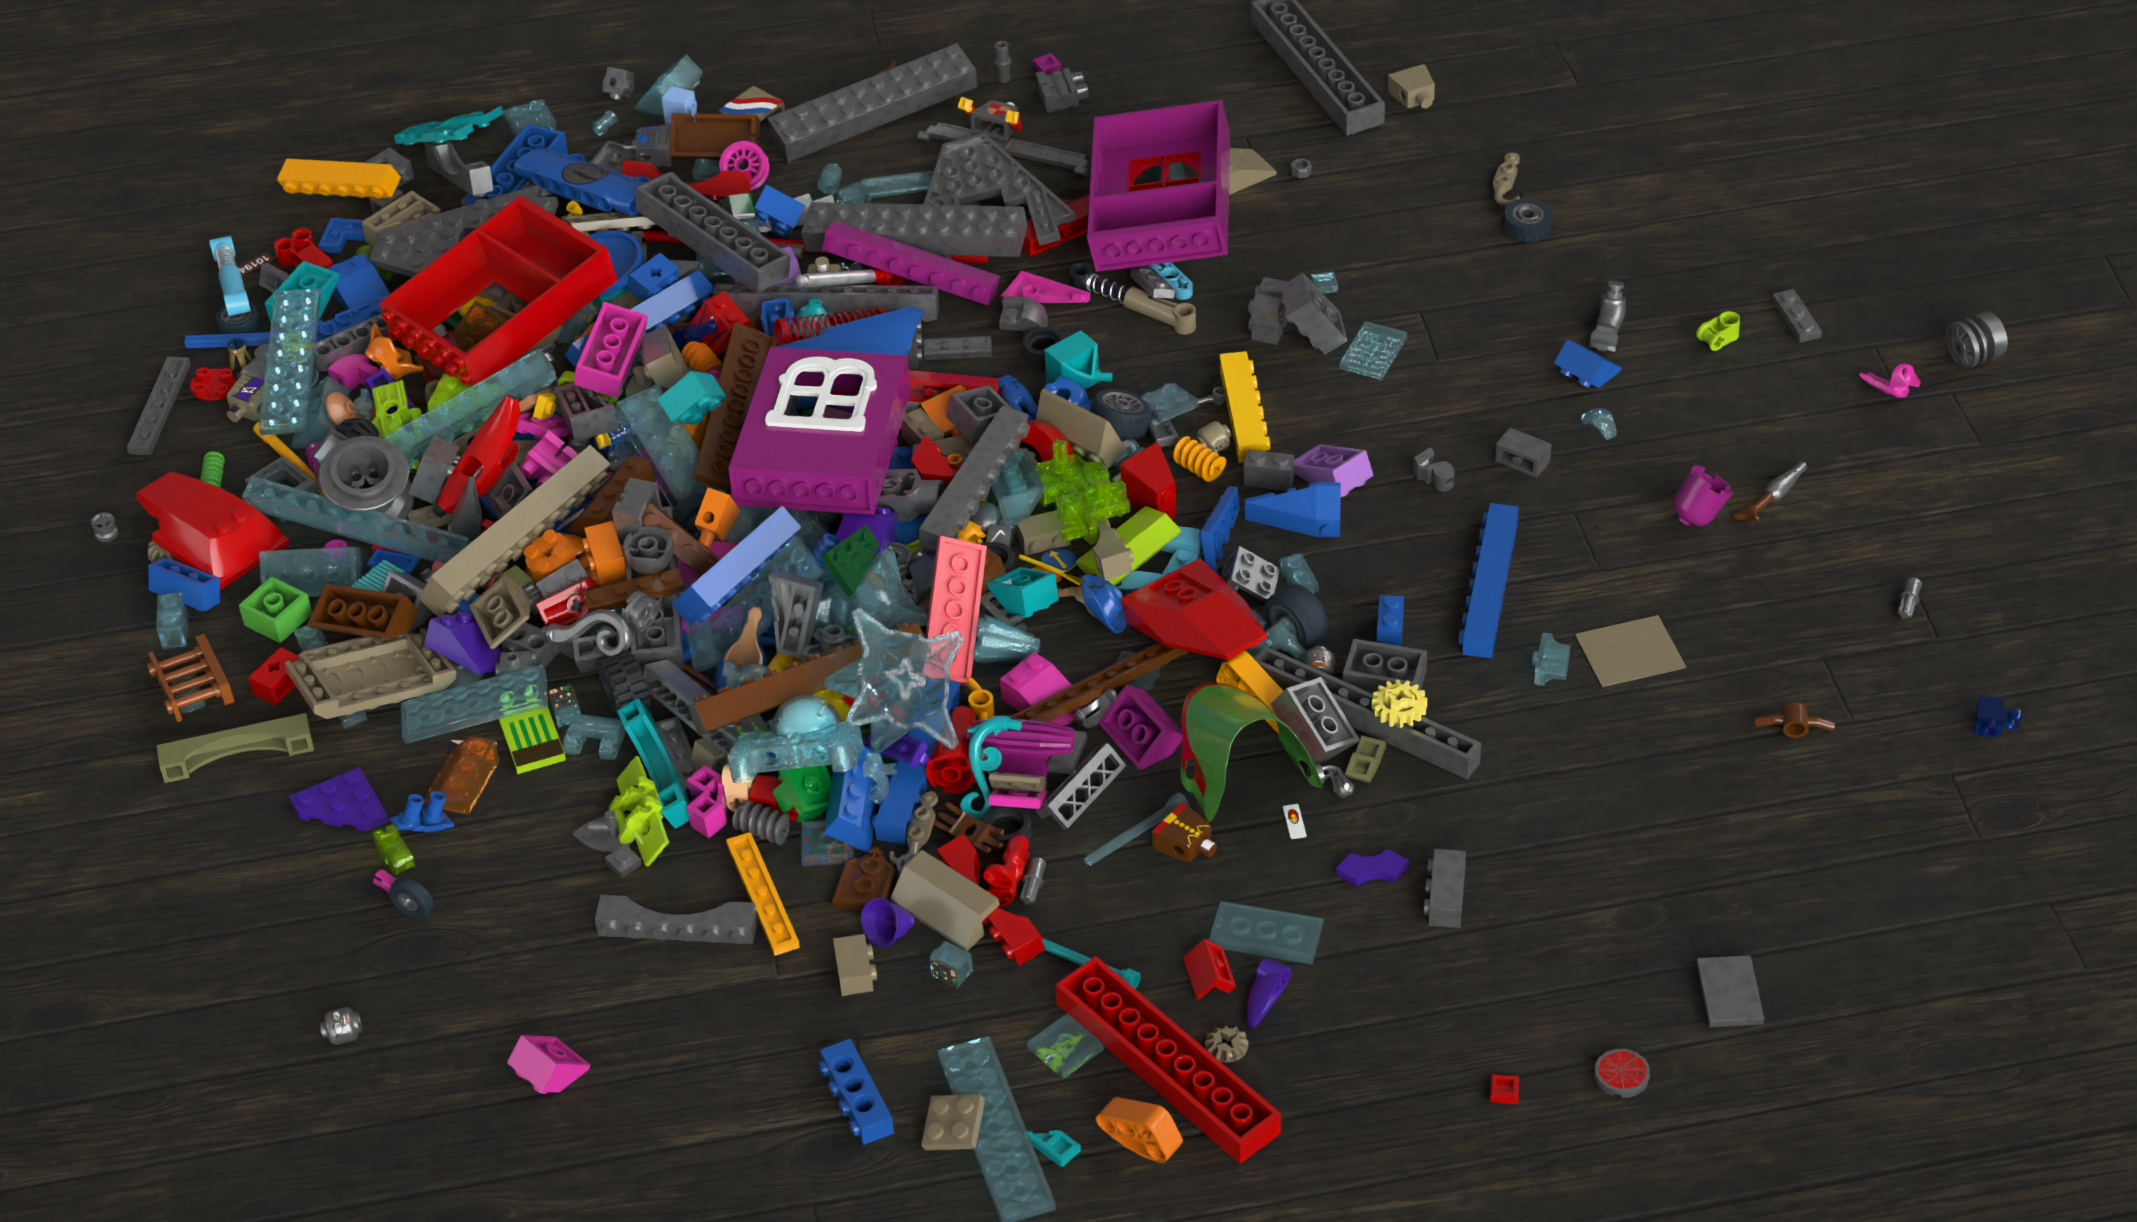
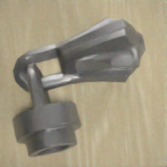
M1314 764L1322 784L1325 779L1331 778L1333 791L1337 796L1345 798L1353 794L1354 784L1344 776L1339 767ZM1308 768L1307 777H1311L1312 773Z

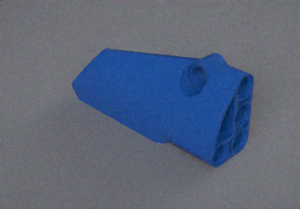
M909 306L829 327L821 331L818 336L776 347L906 355L909 353L914 334L924 314V310ZM800 396V402L796 403V411L815 406L818 397Z

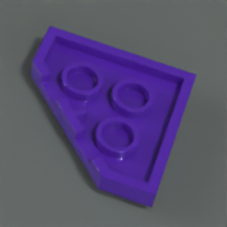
M360 767L289 796L298 817L303 820L315 818L322 820L324 824L340 827L343 824L356 827V830L368 831L389 822L386 811Z

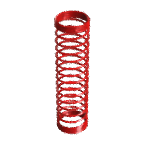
M876 308L875 310L869 309L868 311L863 309L861 312L856 310L854 313L852 311L848 313L843 311L841 314L835 312L834 315L828 313L827 316L825 314L820 316L815 314L813 317L808 315L806 318L804 316L800 318L794 316L793 319L790 317L786 319L777 318L774 323V336L777 338L776 343L779 346L790 343V340L794 342L792 324L795 331V341H797V338L799 341V323L802 339H806V323L810 338L813 337V322L816 336L820 334V322L822 330L826 329L827 322L829 327H833V321H835L836 325H840V319L842 324H844L842 314H846L845 323H847V318L851 322L849 313L853 314L852 321H854V317L857 320L856 312L860 313L859 319L861 317L863 319V312L867 313V318L871 317L870 311H873V316L886 313L887 311L885 308ZM836 314L839 315L838 324L835 318ZM829 315L832 316L831 324H830V321H829V319H828V316H829ZM822 316H825V317H826L824 324H823V321H822V319H821ZM808 317L812 318L811 326L809 325V322L807 320ZM814 317H818V318H819L817 325H816V322H815V320H814ZM801 318H804V319H805V321H804V330H803L802 323H801V321H800ZM788 319L791 320L790 330L786 322ZM794 319H797V320H798V322H797V330H796L795 323H794V321H793ZM780 324H781V328H782V338H781Z

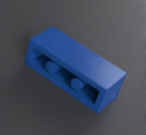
M167 557L149 564V591L157 593L161 597L173 599L179 604L191 606L197 611H208L210 608L220 604L219 577Z

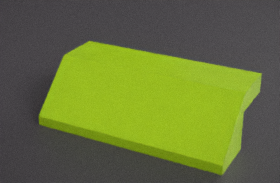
M1147 506L1116 529L1118 538H1122L1126 548H1130L1134 561L1131 562L1133 572L1179 536L1182 531L1166 513ZM1093 547L1079 558L1076 564L1086 575L1103 578L1097 569L1093 551L1095 547ZM1133 572L1109 579L1108 581L1116 586Z

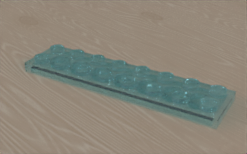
M319 288L275 292L259 422V432L261 435L306 432L315 357L314 351L321 302Z
M987 1036L937 1050L938 1058L952 1095L981 1094L985 1098L976 1149L973 1150L1000 1221L1016 1222L1056 1210L1055 1201L990 1037Z

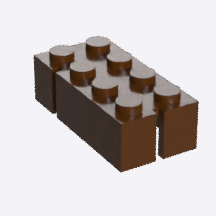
M671 113L670 156L674 160L720 161L724 150L735 142L749 141L759 146V141L756 138H759L760 119L756 114H694L693 117L691 114Z

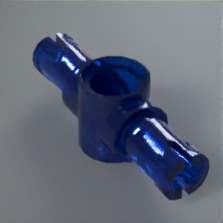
M710 319L697 326L677 328L671 336L680 351L689 342H700L702 338L718 332V327H713L717 324L713 319ZM685 334L688 336L687 342L684 341Z

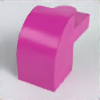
M364 354L344 356L327 368L331 385L346 393L352 391L360 383L366 386L365 380L379 371L376 366L370 365L369 357Z

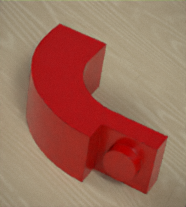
M1028 421V425H1030L1029 433L1026 438H1022L1020 443L1027 442L1037 449L1047 472L1077 463L1069 441L1059 429L1045 421Z

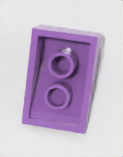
M1319 444L1294 460V473L1309 484L1316 482L1341 483V497L1348 495L1351 489L1364 485L1367 479L1374 476L1366 450Z

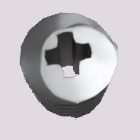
M751 800L747 801L744 806H739L734 813L732 824L735 830H741L744 833L751 832L752 836H758L763 840L767 839L769 842L777 843L778 845H782L788 836L789 815L787 813L780 817V811L774 810L772 812L770 807L763 809L762 804L754 806V802Z

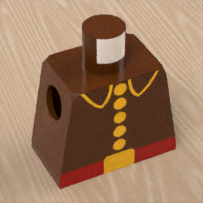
M1183 802L1152 831L1153 849L1185 862H1191L1199 853L1210 858L1217 850V844L1211 841L1210 823Z

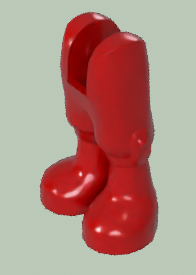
M1014 835L1008 841L1002 857L1003 865L991 864L984 872L985 881L992 885L987 889V892L998 898V907H1005L1013 901L1016 895L1017 884L1024 875V868L1030 856L1028 851L1029 841L1024 835Z

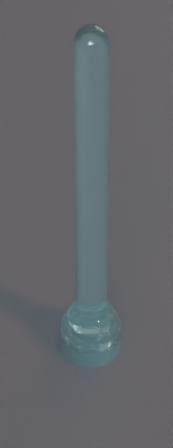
M1177 792L1169 798L1165 807L1086 856L1084 859L1085 864L1093 865L1164 820L1181 802L1189 806L1186 798Z

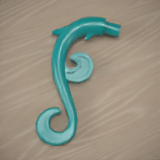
M1005 715L993 716L967 730L968 733H973L969 744L970 767L985 799V805L981 811L974 810L971 803L974 798L979 797V794L971 792L961 800L960 810H963L966 814L982 821L986 812L992 808V805H989L990 791L983 771L996 770L1002 762V754L997 748L988 747L983 750V753L987 754L988 759L983 761L980 756V749L984 739L992 732L997 736L1002 730L1021 731L1022 721L1011 719L1010 716Z

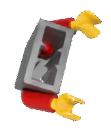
M961 97L958 108L965 110V113L971 117V132L985 133L990 137L1007 141L1014 131L1019 132L1022 129L1018 108L1012 102L1005 104L993 100L976 108L972 105V100Z

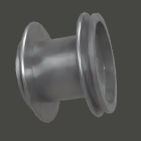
M359 436L337 444L323 458L319 467V485L325 495V511L333 525L340 532L354 539L373 540L376 535L398 531L406 523L408 514L412 511L414 496L408 494L412 486L409 481L408 461L398 446L383 438Z

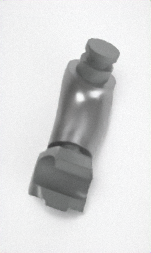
M1608 281L1607 286L1609 288L1606 289V294L1601 295L1599 318L1592 332L1589 348H1595L1600 352H1615L1618 341L1617 331L1622 324L1626 311V298L1622 296L1623 291H1621L1624 288V283Z

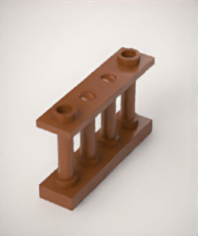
M205 634L195 637L198 646L194 647V650L157 662L153 651L148 653L151 661L147 663L151 677H157L167 699L164 703L168 714H174L177 722L182 721L179 708L216 696V698L221 697L225 705L235 702L229 682ZM196 659L200 661L163 675L162 671ZM202 671L206 673L205 675L176 684L171 687H169L168 683L194 675ZM209 683L212 685V687L178 699L174 698L175 695Z

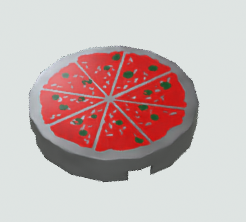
M1613 1049L1601 1055L1595 1064V1081L1599 1088L1609 1095L1614 1096L1616 1094L1621 1095V1098H1629L1640 1094L1648 1085L1650 1078L1649 1065L1645 1058L1637 1052L1628 1049Z

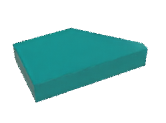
M1061 1130L1049 1131V1133L1033 1134V1131H1028L1024 1134L1025 1140L1061 1168L1081 1151L1080 1144Z

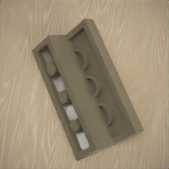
M923 850L904 866L890 898L893 904L902 906L916 919L965 951H968L984 936L982 921L999 906L997 897Z

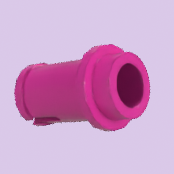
M380 870L375 876L380 878L381 881L374 878L373 882L375 885L389 891L390 886L398 878L388 874L385 870Z

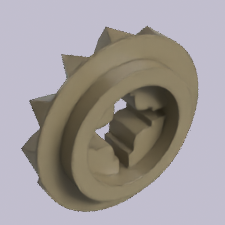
M1227 1025L1221 1029L1215 1027L1212 1033H1207L1205 1049L1220 1062H1234L1246 1054L1248 1040L1245 1032H1240L1237 1026L1233 1029ZM1222 1039H1225L1227 1042L1231 1041V1047L1226 1043L1222 1044Z

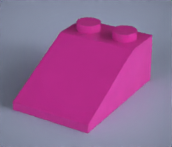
M1035 652L1000 678L1001 700L1018 711H1022L1072 686L1052 663ZM1089 703L1072 710L1069 714L1052 720L1050 723L1068 726L1073 722L1072 717L1077 709L1082 710Z

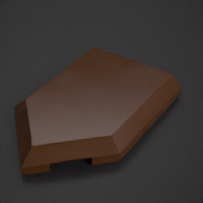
M878 847L869 850L868 854L858 859L852 858L846 861L832 903L839 908L862 911L865 904L873 898H885L887 900L896 869L884 858Z

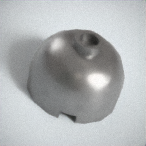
M645 526L638 528L637 533L633 535L631 533L628 534L624 540L625 558L630 567L639 573L655 574L668 566L672 559V538L670 535L665 534L664 529L659 527Z

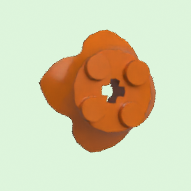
M376 323L372 326L369 345L364 353L371 360L378 363L381 369L384 367L395 380L410 373L421 372L424 369L423 366L412 364L409 351L394 347L391 338L383 337Z
M549 529L524 549L527 564L526 574L533 579L535 588L537 587V582L575 560V557L585 552L583 538L576 535L556 533L554 530Z

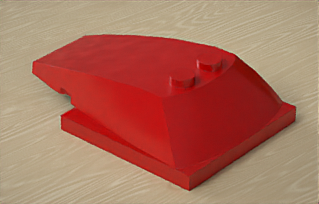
M169 472L136 494V499L152 517H156L159 520L158 525L160 529L152 533V541L183 564L219 577L220 590L289 546V538L283 535L260 511L243 499L201 480Z

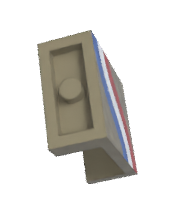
M752 86L720 108L718 113L756 114L761 121L770 114L776 115L785 110L782 100Z

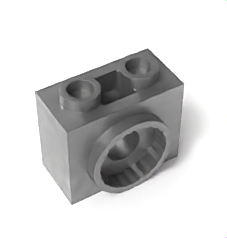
M390 147L364 162L391 164L401 176L396 189L414 179L411 161Z

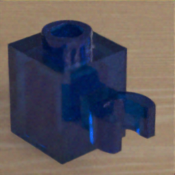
M1978 696L1975 712V735L2001 738L2003 725L2014 730L2020 729L2022 710L2011 709L2004 711V698Z

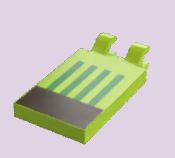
M534 689L524 691L527 705L517 708L513 707L510 695L500 698L504 714L498 715V719L517 774L566 760L565 752L546 702L538 703Z

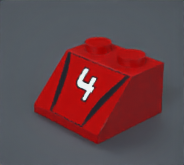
M724 290L704 302L689 324V328L701 343L707 344L709 349L717 356L727 349L734 323L737 322L747 327H750L749 319Z

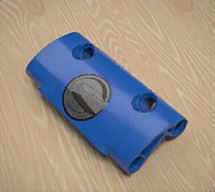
M550 148L531 150L521 156L514 166L516 175L532 180L534 185H540L541 189L545 188L548 192L604 212H610L615 208V210L630 216H636L639 213L635 210L636 188L650 181L645 176L634 178L585 161L582 154L568 155Z

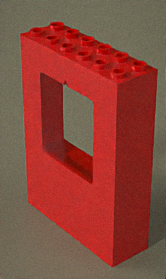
M520 195L379 302V306L382 311L381 317L387 323V332L394 340L398 339L407 349L416 351L421 358L430 360L436 368H442L450 377L457 378L465 387L469 386L478 391L613 285L618 279L607 247ZM493 283H496L529 304L467 353L432 331Z

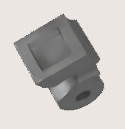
M1431 447L1414 457L1413 474L1417 477V480H1423L1426 484L1433 483L1434 488L1442 492L1453 488V466L1446 461L1434 463V451Z

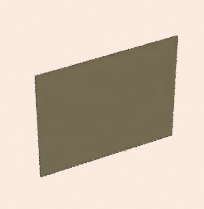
M1658 615L1575 634L1602 687L1687 668Z

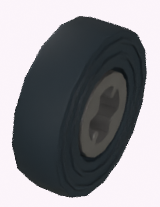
M400 877L389 888L388 893L391 901L407 916L414 919H422L433 908L434 903L431 895L415 880Z

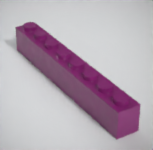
M834 221L825 233L822 248L824 251L928 286H938L940 290L985 305H989L996 296L1000 279L999 275Z

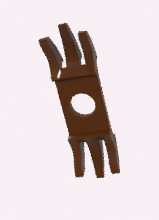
M948 801L945 806L959 818L955 819L942 812L938 814L940 818L952 826L951 828L936 820L934 821L933 825L956 838L962 834L965 835L966 830L970 826L976 825V831L972 835L966 836L972 846L979 849L982 853L987 854L992 851L989 847L982 845V842L996 849H1000L1003 846L1001 842L988 835L991 832L996 837H1002L1004 834L1003 829L995 828L989 823L986 824L966 814Z

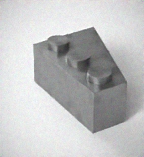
M574 382L555 387L560 412L575 442L587 441L591 437L620 429L615 405L612 403L606 404L601 396L595 397L592 395L591 390L576 386Z
M777 570L769 574V583H771L772 588L771 602L774 607L775 616L774 630L777 653L801 659L805 647L811 645L824 583Z

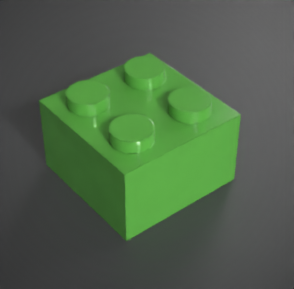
M272 576L239 604L244 626L278 643L284 641L312 615L307 593Z

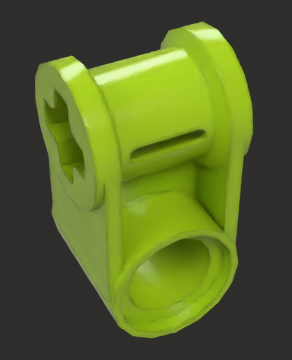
M1726 311L1718 317L1703 323L1698 328L1696 337L1708 343L1711 350L1717 351L1726 344L1738 339L1740 316L1735 312Z

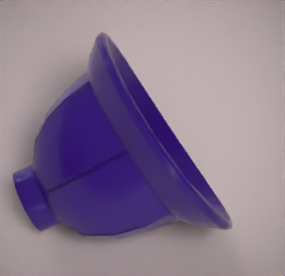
M873 898L865 904L862 910L861 925L870 942L878 947H888L897 939L903 937L914 926V916L908 913L902 906L892 904L885 898Z

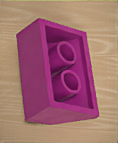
M1126 684L1098 722L1140 770L1171 756L1183 740L1181 729L1145 690Z

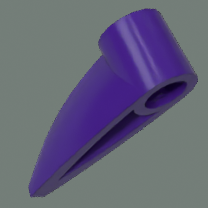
M1264 958L1259 964L1256 979L1251 988L1247 1003V1022L1253 1029L1263 1019L1288 984L1291 976L1290 967L1268 958Z

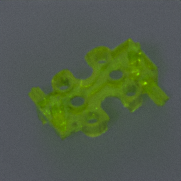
M1055 440V443H1053L1054 459L1035 464L1036 475L1039 477V501L1044 506L1055 502L1058 519L1064 524L1071 525L1060 530V535L1064 542L1083 537L1089 544L1097 543V523H1100V520L1117 515L1121 517L1123 514L1130 512V501L1127 499L1126 484L1122 480L1110 483L1109 472L1106 466L1099 462L1086 463L1076 453L1067 456V441Z

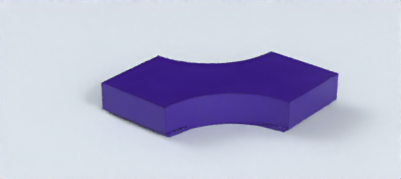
M1389 849L1379 855L1368 857L1350 853L1337 866L1336 875L1356 886L1373 879H1382L1393 883L1409 867V860Z

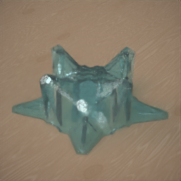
M891 546L883 549L872 559L855 593L850 597H847L827 567L821 573V582L824 584L813 634L817 628H824L827 625L835 624L843 628L846 636L865 637L866 641L874 639L873 634L886 629L888 633L896 631L895 626L905 622H909L910 625L918 623L919 626L927 625L928 612L906 600L894 548Z
M861 608L856 609L851 614L863 652L859 659L828 676L824 681L827 689L855 698L845 718L846 724L853 728L871 723V750L879 754L914 728H920L951 750L955 748L959 741L946 707L949 701L950 675L948 668L964 641L959 631L925 639L919 634L889 630Z

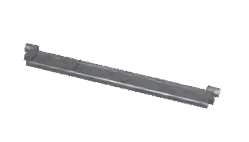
M938 122L936 126L930 125L926 132L919 131L917 138L923 141L936 138L952 142L978 135L979 133L971 132V129ZM990 137L1011 156L1073 169L1074 174L1086 177L1087 169L1085 168L1087 160H1085L1086 156L1083 154L1012 138L1004 141Z

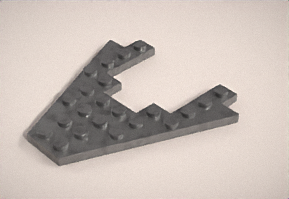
M985 133L943 144L923 204L963 205L1001 194L1005 206H1018L1027 203L1039 246L1061 240L1057 225L1076 221L1075 212ZM939 255L951 259V255Z
M540 185L487 200L479 199L470 205L381 230L369 260L375 267L413 277L461 241L465 234H470L518 196H523L552 215H555L559 203L557 197H541L542 189ZM493 283L477 296L501 303L504 301L507 290Z

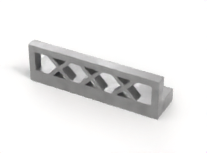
M1108 743L1095 748L1077 766L1073 774H1070L1045 800L1040 809H1037L1035 812L1041 819L1051 815L1063 830L1068 829L1125 768L1126 764ZM1107 757L1117 766L1113 771L1105 770V759ZM1091 774H1099L1098 787L1090 786ZM1077 789L1084 790V802H1076L1075 791ZM1062 805L1070 806V817L1067 820L1058 811Z

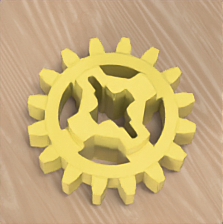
M1396 680V684L1387 681L1386 687L1379 685L1378 692L1373 693L1372 710H1374L1375 717L1380 716L1381 723L1389 721V726L1391 727L1398 723L1399 727L1403 728V723L1413 726V720L1420 722L1421 715H1426L1427 697H1425V691H1419V685L1417 684L1410 686V681L1408 680L1404 684H1401L1400 680Z

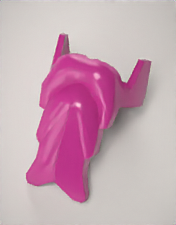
M1902 363L1894 369L1890 381L1870 372L1867 374L1861 372L1859 374L1871 387L1898 398H1904L1908 395L1909 385L1919 387L1921 383L1915 375L1913 367L1906 363Z

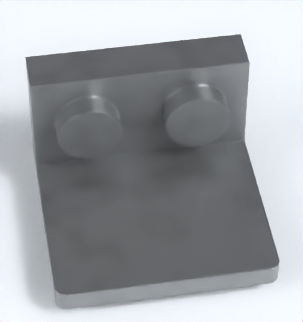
M1239 546L1224 562L1221 578L1235 592L1240 588L1266 603L1267 599L1275 593L1280 569Z

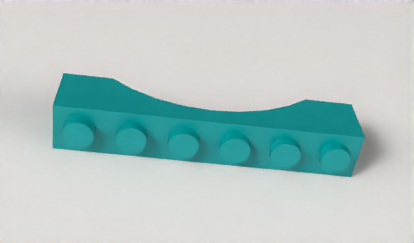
M637 698L617 710L625 730L644 762L651 781L655 784L662 805L661 813L676 829L689 821L686 806L691 801L652 714L640 699Z

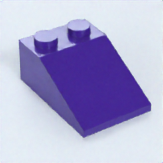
M877 507L875 515L844 513L836 538L842 542L858 529L867 525L880 544L875 554H881L896 540L898 512L891 511L889 507Z
M458 611L456 614H444L441 617L430 619L424 646L478 675L496 671V663H500V655L503 651L499 646L494 649L489 647L476 619L472 618L470 613Z

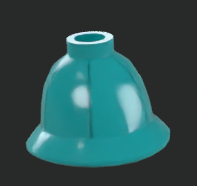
M809 299L808 304L803 305L796 316L798 318L801 316L806 318L808 315L813 317L815 314L819 316L825 314L827 316V312L822 307L820 300ZM825 316L821 317L823 324L825 323ZM808 317L807 320L809 322V325L811 326L812 318ZM814 317L816 325L818 324V317ZM801 318L800 321H801V323H802L803 330H804V321H805V319H804V318ZM795 319V322H794V323H795V326H796V330H797V322H798L797 319ZM813 322V337H814V336H816V330H815V326H814V322ZM820 322V325H819V326H820V333H821V331H823V330H822V325H821V322ZM799 323V336H802L801 326ZM806 323V337H809V330ZM793 327V328H792V334L795 335V331H794V327Z

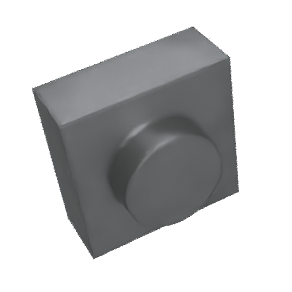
M626 844L605 857V864L621 879L642 865L641 858Z

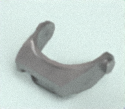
M1108 689L1082 710L1077 709L1072 717L1073 721L1078 726L1086 728L1098 725L1100 719L1117 698L1116 692L1113 689ZM1097 710V712H1096L1095 714H1093L1092 716H1090V717H1088V718L1086 719V716H1087V715H1089V714L1092 713L1093 711Z

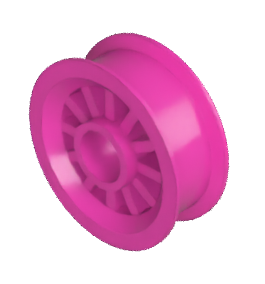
M735 142L728 146L721 155L720 172L733 169L731 171L752 173L750 191L760 187L768 177L769 161L762 149L752 142ZM743 163H749L745 170H740V166Z

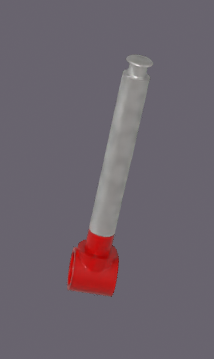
M875 268L870 270L798 274L796 284L800 288L803 286L817 287L862 283L901 286L905 278Z

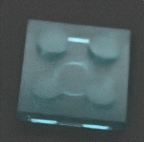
M543 99L503 111L504 118L515 137L527 123L553 130L557 129L556 121Z
M1175 383L1166 384L1163 388L1147 392L1141 397L1151 408V418L1158 423L1199 407L1198 399Z

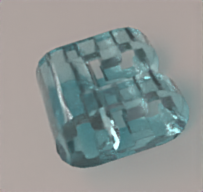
M576 713L565 735L563 749L566 754L579 755L586 738L601 739L599 747L600 758L615 760L626 730L620 719Z

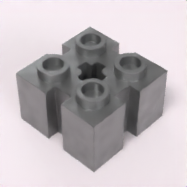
M1264 277L1261 285H1257L1255 298L1250 300L1248 313H1251L1248 329L1251 330L1252 340L1278 345L1283 333V327H1286L1288 322L1284 314L1286 308L1281 301L1283 296L1281 286L1288 281Z

